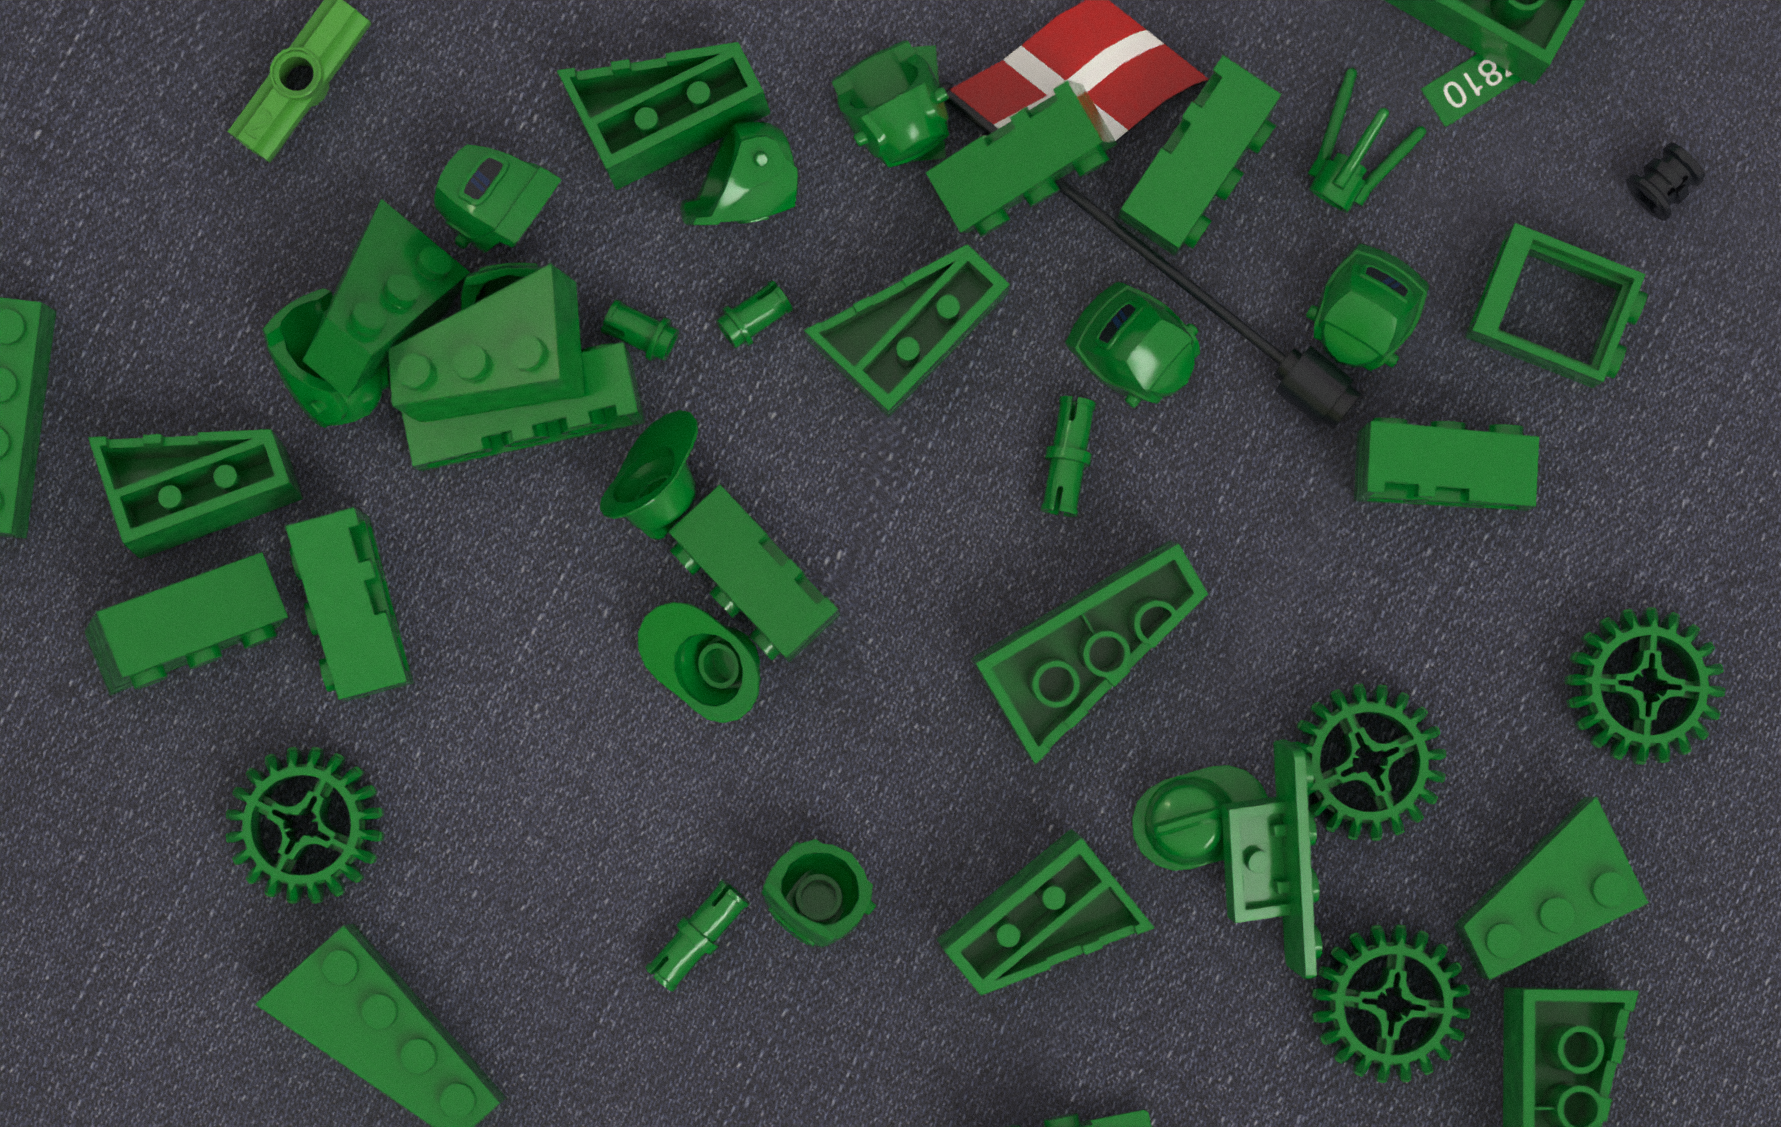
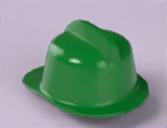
M678 410L665 414L654 421L638 437L627 454L616 478L601 498L599 509L605 517L613 519L624 517L634 527L642 530L649 538L654 540L665 537L684 511L691 505L696 495V484L686 462L698 434V421L691 412Z
M670 602L659 605L644 617L638 631V650L645 667L660 683L686 702L695 712L710 721L727 723L739 720L753 708L759 695L761 680L759 674L760 658L756 646L746 634L737 628L722 625L707 612L687 603Z
M1230 765L1211 766L1172 777L1148 788L1138 800L1132 817L1133 838L1141 853L1152 863L1172 871L1194 869L1224 860L1221 804L1268 798L1261 783L1249 772Z

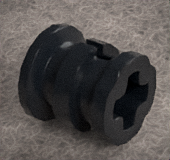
M1671 142L1663 149V157L1661 159L1653 158L1643 167L1645 174L1642 177L1632 174L1626 179V185L1636 201L1652 216L1666 221L1672 215L1669 205L1672 203L1680 204L1689 195L1688 187H1698L1705 177V173L1696 159L1684 148Z

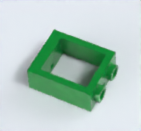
M1514 223L1505 233L1465 338L1588 387L1595 388L1604 382L1606 376L1614 379L1620 369L1627 347L1619 344L1626 323L1635 325L1642 313L1648 293L1641 291L1640 287L1646 274ZM1527 255L1616 290L1588 364L1499 329Z

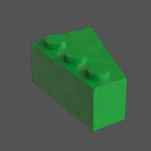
M353 507L285 526L291 544L290 556L298 580L303 582L308 602L304 603L308 625L313 636L319 635L325 654L324 658L319 659V665L327 691H336L339 700L351 701L413 684L411 670L370 516Z

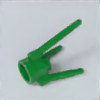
M1349 68L1346 71L1318 156L1307 173L1314 178L1309 191L1322 201L1345 213L1349 212L1354 203L1362 207L1371 191L1426 134V129L1423 126H1418L1363 180L1362 178L1367 169L1360 162L1389 116L1387 108H1380L1349 157L1338 152L1333 161L1330 160L1357 77V71L1354 68Z

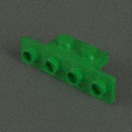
M1287 739L1276 740L1273 743L1276 796L1221 804L1227 917L1234 923L1283 916L1286 966L1303 979L1317 977L1316 959H1320L1322 956V939L1318 927L1314 924L1313 903L1319 900L1320 889L1317 875L1314 869L1311 868L1310 846H1314L1316 843L1317 831L1311 812L1308 811L1307 789H1311L1313 786L1314 773L1311 760L1303 749Z

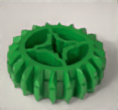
M1654 607L1644 609L1640 625L1632 609L1622 610L1620 612L1621 630L1610 617L1601 619L1599 627L1605 637L1604 640L1592 632H1587L1581 637L1584 645L1592 651L1591 656L1583 652H1573L1570 656V661L1574 665L1585 668L1583 675L1571 674L1565 677L1566 685L1582 686L1583 695L1567 699L1568 708L1573 709L1586 706L1588 714L1579 718L1575 725L1578 730H1585L1594 724L1599 727L1590 741V744L1595 748L1602 747L1610 738H1613L1610 757L1615 760L1622 759L1627 753L1629 746H1632V760L1635 765H1644L1646 763L1650 747L1657 763L1669 762V743L1680 755L1690 753L1691 745L1685 733L1687 732L1698 740H1705L1709 732L1698 721L1699 717L1707 720H1718L1721 712L1717 708L1707 705L1706 702L1707 698L1724 697L1725 688L1709 686L1708 676L1719 675L1723 673L1724 669L1722 664L1705 666L1702 659L1711 654L1715 647L1712 642L1700 644L1696 648L1691 644L1700 631V628L1695 624L1687 626L1680 634H1677L1680 615L1675 612L1668 613L1663 619L1661 626H1658V613ZM1632 638H1639L1638 652L1633 653L1632 664L1627 672L1623 674H1602L1608 657L1618 646ZM1657 642L1667 646L1678 656L1686 670L1688 681L1672 677L1664 670L1661 661L1662 652L1657 651ZM1644 669L1647 681L1656 683V686L1670 687L1671 690L1656 691L1654 694L1646 695L1649 700L1646 703L1643 701L1642 691L1634 690L1632 686H1621L1619 683L1642 678L1641 670ZM1601 691L1619 695L1625 700L1629 711L1628 720L1633 721L1632 731L1620 725L1611 716L1603 702ZM1668 698H1687L1684 710L1678 719L1667 729L1651 735L1652 720H1657V713L1661 703Z
M1361 683L1354 684L1351 690L1352 703L1350 704L1347 703L1344 694L1339 689L1331 691L1329 693L1330 701L1335 710L1330 713L1323 704L1314 702L1310 709L1312 714L1320 721L1319 724L1315 726L1309 721L1300 720L1296 725V729L1299 732L1310 737L1308 744L1291 742L1305 751L1313 767L1314 782L1312 788L1307 789L1308 795L1314 793L1317 800L1308 807V811L1311 812L1313 818L1320 815L1325 809L1331 812L1324 825V829L1328 832H1334L1339 827L1342 819L1348 820L1346 838L1350 840H1357L1362 823H1367V832L1371 841L1382 839L1381 822L1386 821L1389 830L1394 835H1400L1404 833V825L1399 816L1401 813L1404 812L1414 823H1419L1424 818L1421 810L1414 804L1417 798L1430 805L1435 804L1438 800V796L1434 792L1425 789L1424 785L1426 780L1433 783L1445 781V773L1429 770V760L1446 758V750L1440 748L1427 750L1425 741L1436 738L1441 732L1437 726L1426 728L1420 732L1416 725L1428 714L1424 707H1418L1408 716L1403 713L1409 702L1408 694L1404 692L1399 693L1394 698L1391 706L1387 705L1388 690L1386 685H1377L1373 691L1372 701H1367L1364 685ZM1355 714H1373L1387 719L1404 736L1384 744L1377 743L1368 736L1364 727H1360ZM1339 723L1344 733L1341 736L1346 748L1345 755L1340 763L1321 773L1320 756L1324 741L1329 732ZM1360 746L1363 747L1366 753H1382L1392 749L1391 754L1380 758L1381 763L1379 766H1373L1378 770L1377 774L1373 776L1374 779H1371L1367 772H1349L1341 776L1342 771L1353 767V759L1360 758L1355 754ZM1411 752L1413 762L1410 780L1404 792L1394 801L1390 792L1392 787L1388 778L1389 769L1393 762ZM1348 781H1356L1363 785L1369 797H1373L1378 810L1365 812L1350 808L1336 799L1329 789Z
M290 747L287 749L286 754L287 767L283 766L281 760L275 754H269L265 757V765L270 773L268 777L256 768H249L246 775L248 779L256 786L253 792L243 787L234 788L232 794L237 799L247 802L245 810L228 809L226 811L227 819L242 821V831L227 833L226 841L228 843L245 842L247 849L236 853L232 860L235 865L246 864L254 860L257 865L246 876V880L250 884H256L261 881L266 874L270 876L265 887V895L276 897L285 883L288 884L287 902L297 904L302 897L303 887L307 886L308 897L311 903L316 904L323 902L324 883L327 884L330 892L335 897L345 894V885L340 877L343 873L349 880L355 883H360L364 879L362 871L354 862L357 858L369 864L376 862L378 856L373 851L363 848L365 840L373 842L383 841L384 832L380 830H367V819H380L384 817V809L369 808L365 810L363 801L373 798L378 791L374 785L363 787L358 791L355 789L354 785L364 774L360 767L350 769L344 776L340 774L345 764L344 755L335 753L330 758L327 766L323 767L324 753L322 748L312 747L308 754L307 764H303L299 748ZM303 776L319 778L313 791H308L305 798L295 806H290L270 798L271 794L278 787L289 780ZM334 788L343 797L349 810L351 821L349 837L336 829L328 818V809L332 801L330 795ZM312 809L311 812L315 814L316 818L311 822H318V831L328 835L330 838L324 835H304L299 841L294 832L300 828H293V820L282 815L281 812L286 815H307ZM262 814L277 824L282 833V842L278 850L280 856L277 862L270 856L262 840L260 830ZM315 844L325 848H332L342 853L333 864L317 873L306 875L292 872L297 861L302 859L307 850Z
M1395 924L1391 932V941L1386 942L1381 925H1372L1369 933L1372 944L1366 946L1359 933L1353 932L1348 935L1349 943L1355 951L1352 955L1349 956L1343 949L1337 946L1330 950L1331 956L1341 964L1337 972L1326 966L1320 965L1318 967L1317 974L1325 979L1332 980L1330 990L1313 988L1311 990L1312 998L1328 1001L1329 1009L1313 1012L1311 1014L1312 1020L1316 1023L1332 1022L1333 1027L1324 1031L1319 1036V1039L1324 1045L1332 1044L1341 1039L1343 1044L1335 1051L1333 1056L1335 1061L1342 1064L1354 1053L1358 1055L1353 1065L1354 1074L1360 1077L1364 1076L1371 1062L1376 1063L1374 1071L1375 1080L1380 1083H1386L1390 1074V1066L1395 1065L1399 1080L1401 1082H1409L1412 1075L1409 1063L1415 1061L1418 1069L1423 1074L1429 1075L1433 1072L1432 1063L1427 1057L1429 1052L1433 1051L1437 1057L1444 1061H1448L1451 1058L1452 1054L1449 1049L1440 1043L1444 1035L1456 1041L1463 1040L1465 1034L1460 1029L1449 1025L1452 1016L1460 1019H1468L1470 1017V1009L1453 1006L1454 997H1464L1470 993V990L1466 984L1450 986L1448 979L1458 975L1462 971V967L1458 962L1448 963L1443 967L1439 966L1438 963L1445 957L1448 951L1444 944L1438 943L1428 953L1424 952L1428 942V933L1418 930L1408 945L1405 944L1406 927ZM1387 955L1386 967H1382L1380 980L1375 986L1363 990L1347 989L1350 979L1363 964L1376 957ZM1405 956L1417 962L1426 971L1433 983L1436 1000L1415 997L1409 991L1406 981L1407 971H1404ZM1395 986V996L1404 999L1407 1003L1418 1005V1008L1403 1007L1401 1013L1394 1011L1396 1017L1387 1021L1385 1010L1378 1008L1375 1004L1362 1002L1363 998L1378 999L1380 994L1387 996L1385 989ZM1344 1006L1367 1010L1372 1015L1375 1024L1374 1035L1377 1036L1376 1050L1365 1046L1353 1034L1345 1017ZM1415 1017L1434 1018L1430 1028L1420 1040L1405 1049L1394 1051L1395 1040H1399L1401 1028L1406 1021Z

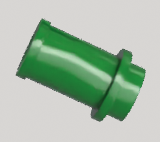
M771 280L765 287L733 309L729 306L722 309L724 315L718 318L716 323L735 349L743 343L749 347L753 344V336L786 313L792 312L793 308L781 288L777 287V284Z
M618 299L609 308L603 321L604 325L601 328L602 334L610 335L646 352L645 357L649 361H653L655 357L665 361L671 353L679 334L678 329L670 326V319L664 317L659 321L623 304Z

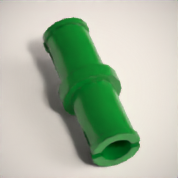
M1060 396L1053 446H1047L1045 460L1049 461L1050 465L1041 511L1059 516L1060 511L1064 512V517H1077L1084 467H1090L1092 454L1087 452V446L1096 402L1082 397H1078L1077 402H1074L1073 396Z
M721 879L715 890L690 918L683 916L676 926L679 931L654 960L645 966L646 970L652 975L655 973L653 977L665 988L674 992L680 981L705 953L712 955L719 947L716 940L742 910L750 905V902L745 897H740L742 894L736 888Z

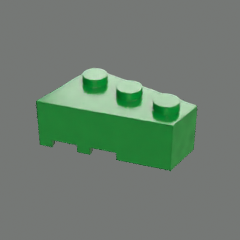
M738 42L665 53V58L631 63L629 59L613 61L611 66L582 71H576L575 68L557 70L564 88L616 190L723 138L733 124L755 122L771 114L764 91Z
M1222 55L1214 67L1213 75L1196 100L1191 102L1182 116L1183 119L1164 147L1160 149L1118 215V219L1174 256L1183 243L1191 249L1196 246L1212 222L1211 219L1203 214L1215 196L1224 202L1228 199L1244 175V172L1236 168L1247 149L1258 154L1277 126L1269 121L1268 118L1271 116L1282 94L1224 55Z
M1066 80L1053 89L1055 95L1030 110L1028 107L1023 108L1010 117L1011 121L987 136L979 137L926 172L960 233H970L976 229L980 237L985 236L1010 221L1006 212L1010 208L1024 200L1027 201L1029 207H1033L1060 190L1055 181L1076 170L1079 177H1083L1110 160L1105 151L1117 145L1083 84Z
M381 199L355 246L350 261L302 361L348 399L389 364L388 349L428 329L446 315L464 284L466 275L470 272Z
M967 244L902 278L901 281L877 294L856 302L852 307L805 329V339L889 418L1008 294L1010 284Z
M553 264L543 267L388 349L392 407L418 422L584 395L577 286L573 279Z
M1373 418V421L1367 423L1357 432L1354 501L1528 511L1536 507L1539 437L1523 435L1524 427L1519 425L1492 424L1489 425L1488 432L1465 430L1466 423L1432 421L1430 426L1408 424V420L1401 418Z
M272 429L198 432V435L173 437H163L162 434L143 435V438L108 439L106 436L88 437L122 542L139 559L303 499L286 446Z
M720 484L669 531L670 535L678 542L669 551L692 575L701 568L717 584L709 594L732 618L740 611L744 613L757 627L748 636L771 660H774L781 653L788 662H791L840 616L838 608L821 594L807 579L802 570L781 551L767 533Z
M261 552L97 611L84 632L108 693L113 695L132 686L134 690L160 682L168 677L167 672L188 664L189 669H195L212 663L223 657L221 650L242 642L244 649L266 643L277 637L275 628L280 627L288 618V615L264 555Z
M1596 796L1584 797L1571 809L1572 811L1548 835H1545L1508 874H1505L1454 924L1480 978L1491 980L1648 904V900Z
M1071 828L936 940L982 996L1051 969L1050 966L1083 953L1087 955L1103 949L1102 946L1134 933L1139 935L1154 929V926L1086 842Z

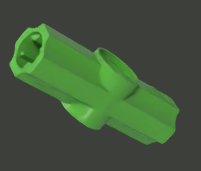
M323 0L290 47L282 50L274 57L270 66L269 76L230 127L228 133L259 157L271 163L310 108L318 105L326 97L329 90V82L370 28L371 22L343 0ZM300 65L313 68V79L305 89L296 91L287 88L286 79L292 69Z

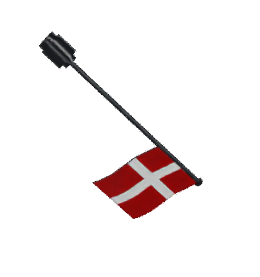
M1085 0L1059 14L1004 60L954 87L949 82H943L939 84V87H944L949 96L946 101L989 135L1011 121L1010 117L1023 108L1028 107L1030 110L1055 95L1053 89L1066 80L1083 84L1117 142L1166 101L1194 86L1208 82L1209 79L1111 1ZM1060 178L1055 181L1061 193L1280 365L1273 374L1281 381L1275 392L1315 424L1319 425L1321 422H1324L1334 430L1360 398L1362 393L1351 385L1354 379L1315 348L1310 346L1304 354L1294 348L1286 356L1064 179Z

